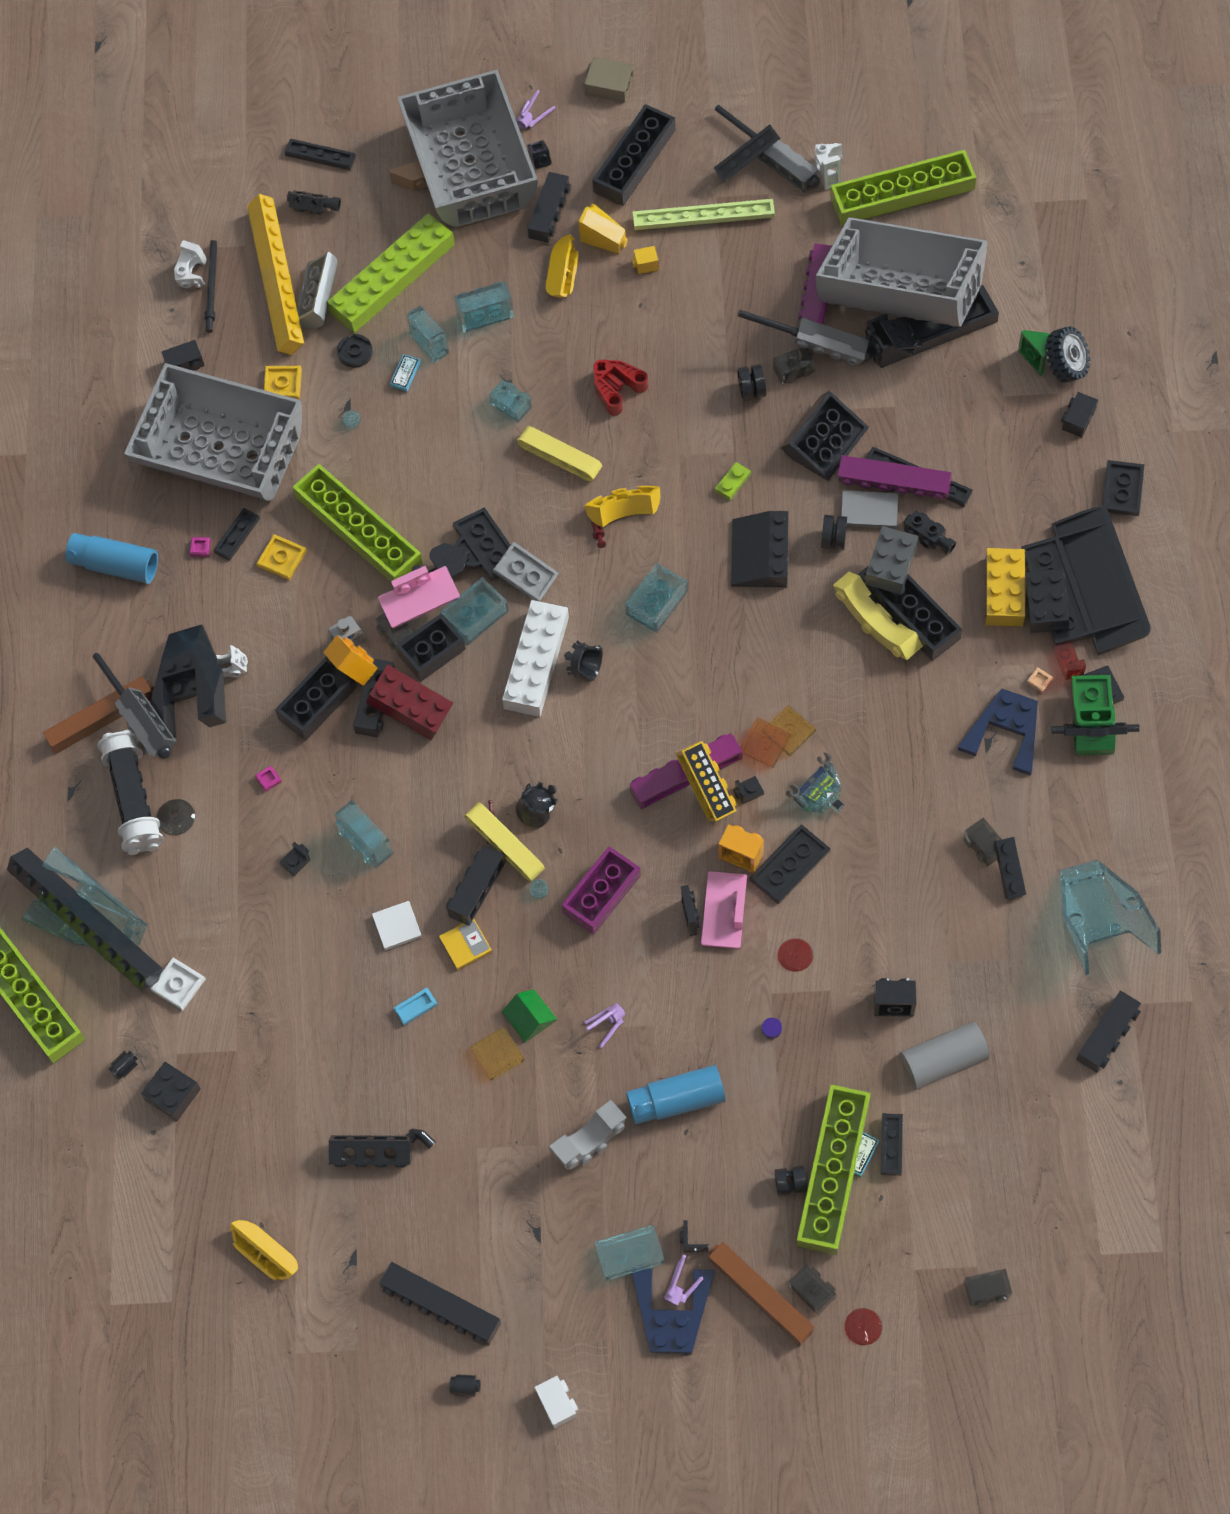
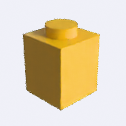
M655 246L634 250V257L631 258L633 268L637 269L638 274L659 270Z

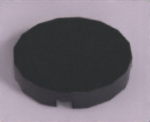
M352 334L353 336H346L339 342L337 353L341 363L347 367L356 368L367 364L371 360L373 347L370 340L364 335Z

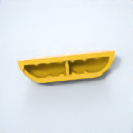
M571 234L558 240L550 256L546 291L556 298H564L573 291L579 253L575 251L573 244L575 239Z
M244 1220L231 1223L229 1231L232 1232L233 1246L273 1280H286L295 1274L298 1269L296 1259L261 1228Z

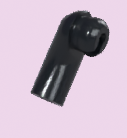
M412 1128L406 1134V1136H412V1143L416 1139L420 1140L428 1149L436 1142L424 1130Z

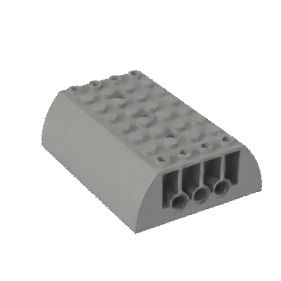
M498 70L397 97L436 212L445 223L457 228L524 209L531 201L537 189L538 179ZM462 131L464 135L458 136L456 133ZM467 159H473V160H474V162H472V163H467V162H465V161H466Z
M849 217L816 274L817 294L821 302L831 305L836 304L848 308L853 307L865 311H875L882 314H892L899 317L961 327L981 287L987 241Z
M165 363L124 452V456L129 462L270 501L275 498L300 439L302 426L301 400ZM182 436H190V438L187 441L181 440ZM219 444L224 446L221 450L214 449ZM251 454L258 455L254 460L248 459Z

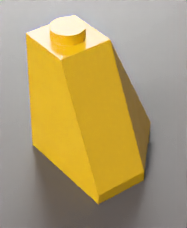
M595 204L585 207L579 219L580 242L620 254L621 249L626 247L628 240L625 229Z

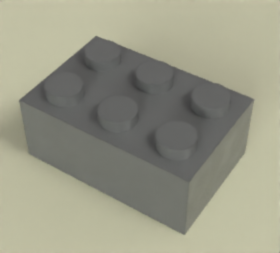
M882 526L866 573L865 585L902 594L917 548L918 536Z

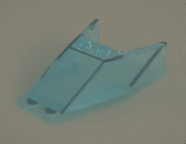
M54 846L42 866L78 882V895L86 899L139 947L148 924L104 885ZM33 899L22 917L23 921L71 943L91 947L42 901Z
M1099 860L1060 870L1063 918L1085 975H1089V944L1125 933L1133 934L1155 953L1161 954V931L1141 896L1134 888Z

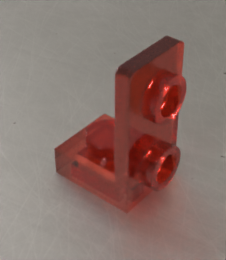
M1072 642L1054 646L1065 681L1071 679L1072 676L1084 674L1086 669L1084 659L1078 660Z

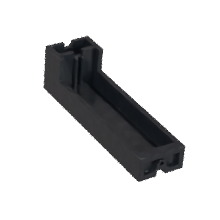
M981 285L961 327L908 317L897 318L907 319L924 346L923 348H916V352L913 355L906 354L904 349H895L879 323L881 320H888L887 314L867 321L865 329V339L869 340L867 348L873 351L872 358L874 362L878 363L880 368H884L997 323L999 311L984 285Z

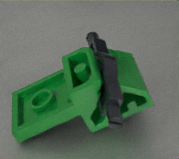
M1110 675L1072 676L1071 686L1074 710L1072 724L1051 726V734H1064L1065 736L1074 737L1075 755H1114L1116 735L1140 731L1139 724L1116 723Z

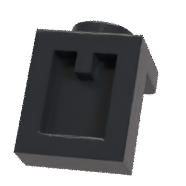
M544 140L527 145L536 169L552 164L549 149Z
M756 776L743 782L735 781L734 794L737 799H741L743 804L764 795V791Z
M296 842L292 844L293 849L280 861V864L293 876L310 861L309 850L303 844L298 845Z

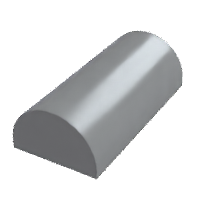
M329 252L307 263L297 304L300 326L303 328L316 329L324 323L328 306L327 301L330 298L338 264L336 257Z
M974 1021L899 1053L916 1090L990 1058L986 1040Z

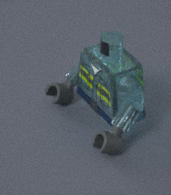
M824 753L825 761L820 756L817 758V761L820 764H824V767L820 766L800 788L797 785H790L793 793L786 791V796L794 797L793 800L805 811L824 813L830 807L838 813L844 806V803L838 799L841 794V783L833 764L830 763L831 755Z

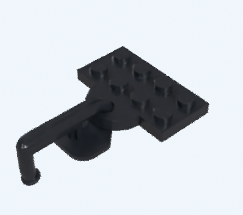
M484 507L453 522V528L460 536L455 545L443 543L433 548L429 553L430 560L435 568L429 570L428 573L446 566L452 578L462 573L464 568L472 570L482 568L489 580L493 581L499 578V576L492 571L511 544ZM415 565L413 566L412 571H415L421 567Z

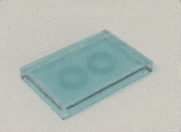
M654 1224L594 1242L606 1281L665 1263Z

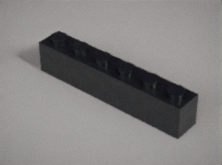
M392 1261L379 1283L383 1289L382 1292L390 1297L395 1295L401 1298L400 1302L409 1307L411 1305L418 1307L420 1313L426 1316L431 1314L437 1317L436 1321L445 1326L447 1324L454 1326L456 1332L462 1335L467 1333L473 1336L472 1340L481 1345L484 1343L490 1345L501 1325L500 1318Z

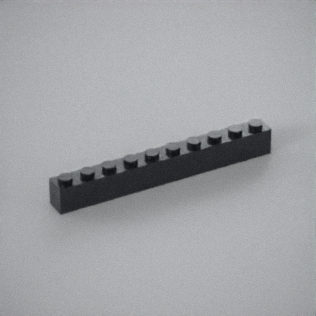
M28 847L10 856L7 871L102 955L106 961L122 973L140 991H144L159 981L163 968Z

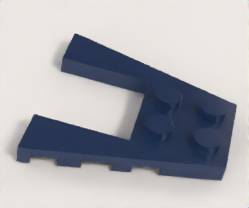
M1001 689L959 744L958 750L976 756L988 724L1024 736V739L1014 762L1013 770L1031 776L1038 701Z
M632 1268L650 1353L692 1354L714 1277V1270H694L693 1284L701 1276L703 1280L693 1291V1311L651 1310L652 1268Z

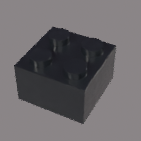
M882 978L879 981H875L874 1016H914L917 1004L916 981H911L909 978H902L899 981Z
M164 1061L141 1095L146 1102L175 1121H178L201 1088L195 1080Z

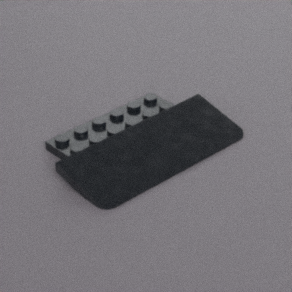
M1101 506L1094 507L1052 523L1055 537L1021 546V549H1025V561L1029 572L1064 568L1069 629L1050 631L1055 647L1091 637L1099 656L1149 635L1151 630L1150 623L1106 508Z

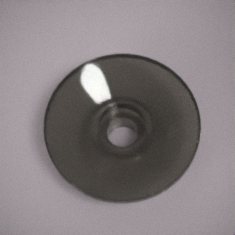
M173 799L164 803L157 813L160 829L169 835H180L187 832L195 821V811L191 804L181 799ZM175 812L178 813L175 817L171 816Z

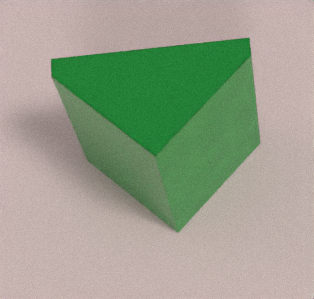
M1023 330L1020 334L1018 351L1041 376L1043 375L1047 349L1045 346L1048 344L1046 340L1049 338L1048 335L1050 333Z
M534 989L517 993L502 1010L503 1015L525 1043L557 1021V1018Z

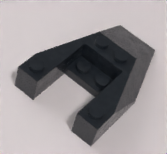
M202 624L168 635L150 704L174 738L176 737L174 703L197 696L198 720L209 728L226 723L223 670Z

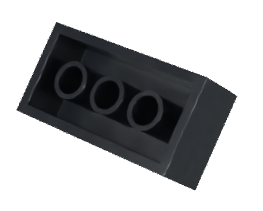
M326 656L275 709L277 717L306 741L357 688L355 680L337 669Z

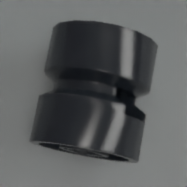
M803 1166L791 1167L789 1171L786 1168L774 1169L778 1196L789 1195L791 1191H794L795 1194L807 1192ZM786 1177H791L792 1185H787Z

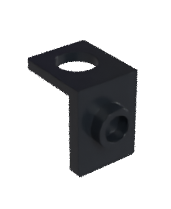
M683 1220L684 1231H680V1243H684V1253L709 1252V1244H688V1220Z

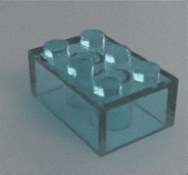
M506 281L496 282L490 286L479 287L473 291L463 292L454 296L456 313L463 333L514 318L512 297Z
M656 563L625 604L626 615L657 633L688 592V581Z
M482 577L463 592L459 599L452 601L440 613L464 639L465 645L468 646L504 616L509 609L507 600Z
M353 800L334 814L336 818L335 824L339 828L337 830L344 839L347 837L350 840L349 844L354 851L362 853V858L367 865L372 864L376 869L393 855L390 840Z

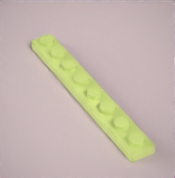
M773 199L633 212L634 230L775 217Z

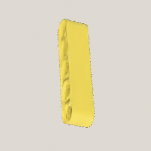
M526 426L516 441L521 448L589 482L595 479L602 468L601 462L531 426Z
M477 802L464 815L465 819L497 851L504 853L505 859L526 880L532 882L545 869L540 860L483 804Z

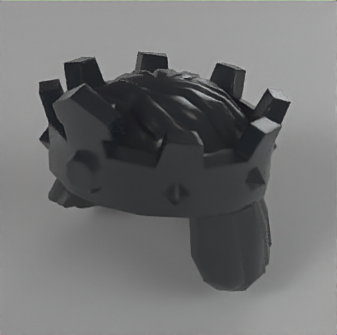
M577 640L572 645L574 651L572 653L567 651L564 654L565 660H568L570 666L566 667V671L571 672H568L567 675L582 676L589 682H592L599 673L603 649L600 645L589 646L585 642L581 643Z
M538 782L536 786H531L530 783L527 784L526 789L521 794L522 797L516 804V813L520 821L533 827L545 825L549 821L550 813L558 800L553 795L557 792L556 786L549 785L545 788L541 782Z

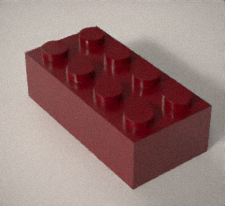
M388 664L366 701L370 706L431 741L453 705L452 701Z

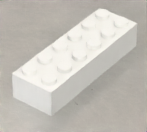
M531 600L502 699L505 710L541 717L569 619L567 607Z

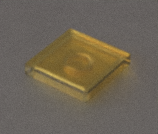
M789 705L762 730V733L788 756H791L816 732V728Z
M505 1027L500 1028L470 1046L490 1081L525 1061V1058Z

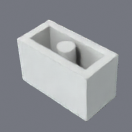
M555 1376L535 1387L554 1429L577 1418L575 1411L578 1408L574 1399L569 1400L566 1394L569 1389L564 1379L560 1381L558 1376Z

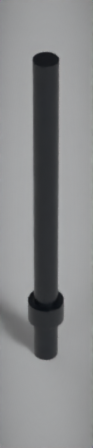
M216 240L210 241L207 311H205L204 315L206 321L205 331L207 333L213 332V321H215Z

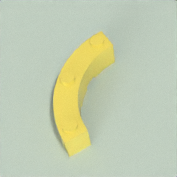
M848 572L833 585L836 590V597L845 604L851 614L861 624L862 630L866 634H871L878 642L890 650L895 657L908 660L923 647L915 631L901 623L895 624L892 621V616L879 603L875 604L869 597L871 593L859 575Z

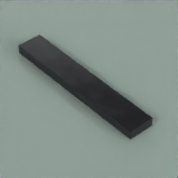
M872 447L866 459L919 467L876 447ZM951 480L947 500L965 507L973 489Z

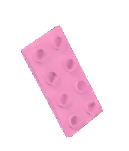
M423 566L391 581L394 590L378 597L386 617L394 629L459 599L460 595L446 566L431 573H428L426 566Z
M708 872L702 946L741 948L747 883L746 874Z

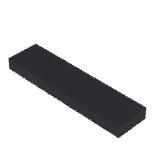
M291 138L284 152L285 156L350 171L356 158V154Z

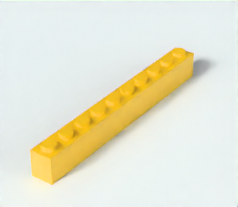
M258 194L247 205L276 347L278 352L293 355L304 344L276 209L273 198Z

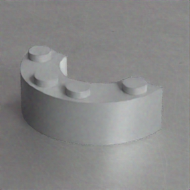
M610 1100L599 1108L589 1122L579 1131L568 1137L563 1135L549 1146V1150L566 1169L571 1170L580 1164L585 1166L592 1160L594 1154L604 1152L608 1147L606 1144L615 1135L624 1130V1123L627 1117Z

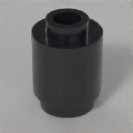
M123 1051L111 1063L112 1066L108 1069L120 1080L122 1077L125 1078L138 1065L136 1063L138 1058L131 1051L128 1053Z
M456 1374V1376H451L450 1393H454L455 1396L475 1397L476 1392L480 1393L481 1380H477V1375Z

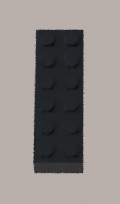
M645 104L593 178V192L624 206L675 132V117Z
M868 567L858 573L864 584ZM909 574L902 594L866 585L871 593V599L876 604L879 603L892 616V620L897 625L901 623L917 633L923 645L920 649L932 661L961 639L962 628Z

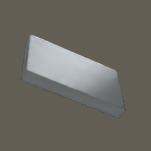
M843 490L841 516H847V526L882 528L884 526L897 529L898 493Z
M514 541L492 571L532 600L539 602L559 575L557 571Z

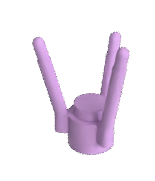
M536 90L530 101L527 100L516 119L518 126L522 129L532 128L534 124L556 109L553 106L532 121L533 115L529 112V109L537 98L539 90Z
M615 1003L584 1022L585 1025L591 1023L586 1027L587 1031L605 1019L611 1024L615 1022L599 1045L600 1048H603L618 1026L624 1022L622 1018L625 1016V1012L619 1004Z
M682 1255L681 1260L678 1261L670 1286L664 1296L665 1300L677 1306L680 1301L685 1303L688 1296L703 1280L702 1276L699 1277L685 1294H682L684 1291L682 1288L676 1286L686 1255Z

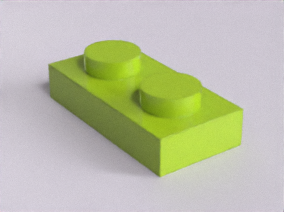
M735 462L716 486L715 492L731 501L751 475V470Z

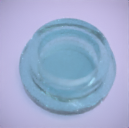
M354 410L347 411L342 418L344 425L349 428L357 427L361 421L360 414Z
M542 879L535 880L530 885V893L535 898H544L549 893V885Z

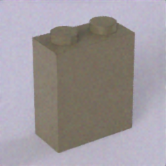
M593 57L592 63H589L587 67L588 75L583 79L582 86L585 87V95L625 102L634 76L633 64Z

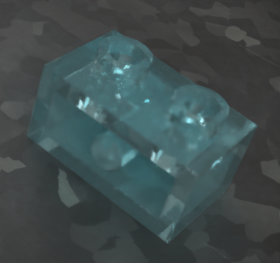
M504 380L489 394L490 404L517 422L532 408L531 397L526 392L519 391L514 384L507 383Z

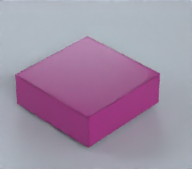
M191 537L190 556L209 557L210 537Z
M271 765L255 775L265 792L282 782Z

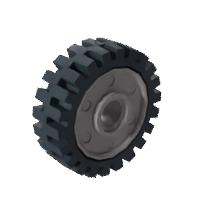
M1072 326L1052 331L1048 335L1049 338L1046 340L1048 344L1045 346L1048 350L1046 351V356L1049 357L1047 362L1051 364L1049 366L1050 370H1054L1053 374L1054 376L1057 375L1058 380L1066 383L1085 377L1086 373L1089 372L1088 368H1090L1088 361H1091V358L1088 356L1090 351L1086 348L1088 344L1087 342L1084 343V336H1081L1082 333Z

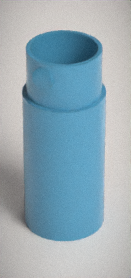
M73 533L66 547L65 558L68 564L145 584L152 582L158 566V552L155 549L95 535L91 537Z
M716 1065L647 1083V1086L626 1091L635 1125L654 1119L657 1121L726 1102L723 1085Z

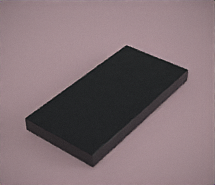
M801 824L756 870L749 880L779 905L830 852L831 848Z

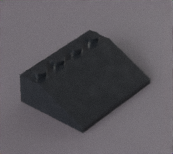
M831 391L820 395L781 446V449L792 460L829 481L839 468L842 455H849L869 426Z
M766 511L733 519L731 587H787L788 511Z

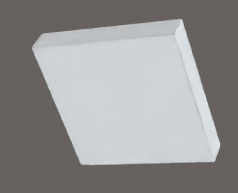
M409 901L372 914L385 950L422 938Z
M172 958L162 971L159 981L152 985L150 990L183 1011L206 979L193 969Z

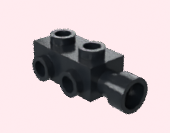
M296 190L293 192L288 191L287 194L289 207L294 208L295 211L304 212V210H309L312 214H321L327 208L337 212L340 210L341 198L339 197L328 198L327 195Z
M917 510L905 518V532L917 535L920 543L925 548L931 547L935 549L939 546L947 554L954 550L957 542L945 537L946 529L942 524L932 521L925 513H920Z

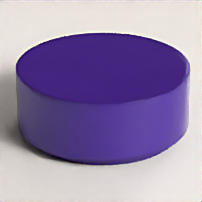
M776 1018L766 1019L762 1024L764 1036L769 1039H775L780 1036L782 1032L781 1022Z

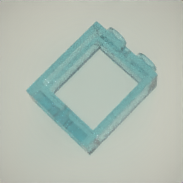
M422 306L412 309L406 315L409 333L433 362L436 363L449 354L446 334Z

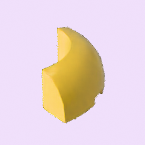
M638 486V489L626 491V488L613 490L611 495L603 498L600 495L589 501L584 507L590 520L601 527L625 516L636 514L654 515L660 503V487Z

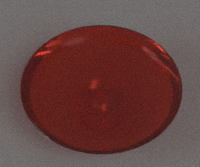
M792 938L782 943L778 950V959L785 969L799 972L808 968L812 963L813 950L806 941Z
M859 1308L848 1315L845 1321V1331L849 1339L854 1343L870 1345L880 1337L882 1322L874 1311L867 1308Z

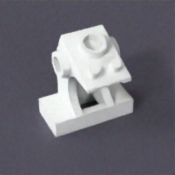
M816 144L815 166L822 177L825 190L831 189L833 184L841 183L840 158H842V144Z
M183 240L180 245L182 252L174 268L175 280L179 287L190 288L191 286H196V288H200V285H205V282H203L201 276L192 274V269L198 263L205 265L207 258L199 245Z
M230 645L228 654L216 655L220 665L223 663L232 664L230 667L222 669L223 677L230 676L236 678L247 672V657L234 646Z

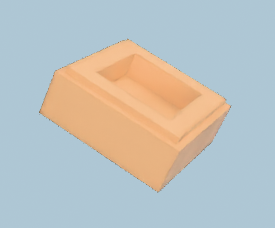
M1037 667L1026 684L1042 694L1052 682L1053 677Z

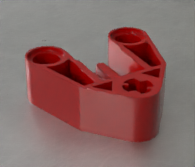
M601 359L597 360L593 365L596 394L607 412L612 416L621 414L623 410L622 396L617 391H621L624 385L629 386L637 393H644L648 389L647 373L619 360Z

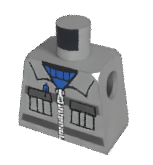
M352 616L340 619L337 624L328 629V645L336 635L343 639L347 637L356 647L368 640Z

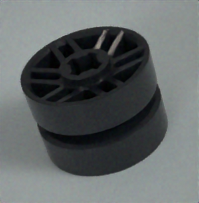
M761 364L752 365L750 373L747 366L737 368L742 400L753 399V391L756 398L766 397L765 378Z
M824 514L821 548L831 549L832 542H834L835 550H844L847 516H838L836 524H834V515Z

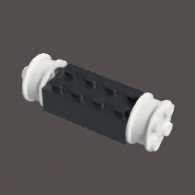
M131 729L116 733H106L102 736L97 746L102 752L101 763L109 767L122 825L118 828V834L123 839L121 848L123 851L128 852V855H136L140 852L156 851L164 841V837L159 833L160 821L151 817L150 806L146 803L147 794L145 788L142 787V773L138 771V760L142 757L143 751L138 747L137 735Z

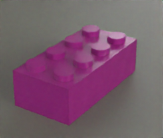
M608 846L561 905L562 913L594 935L640 878V867Z

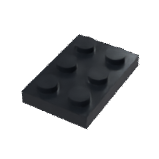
M1107 460L1102 507L1106 508L1109 513L1139 516L1145 464Z

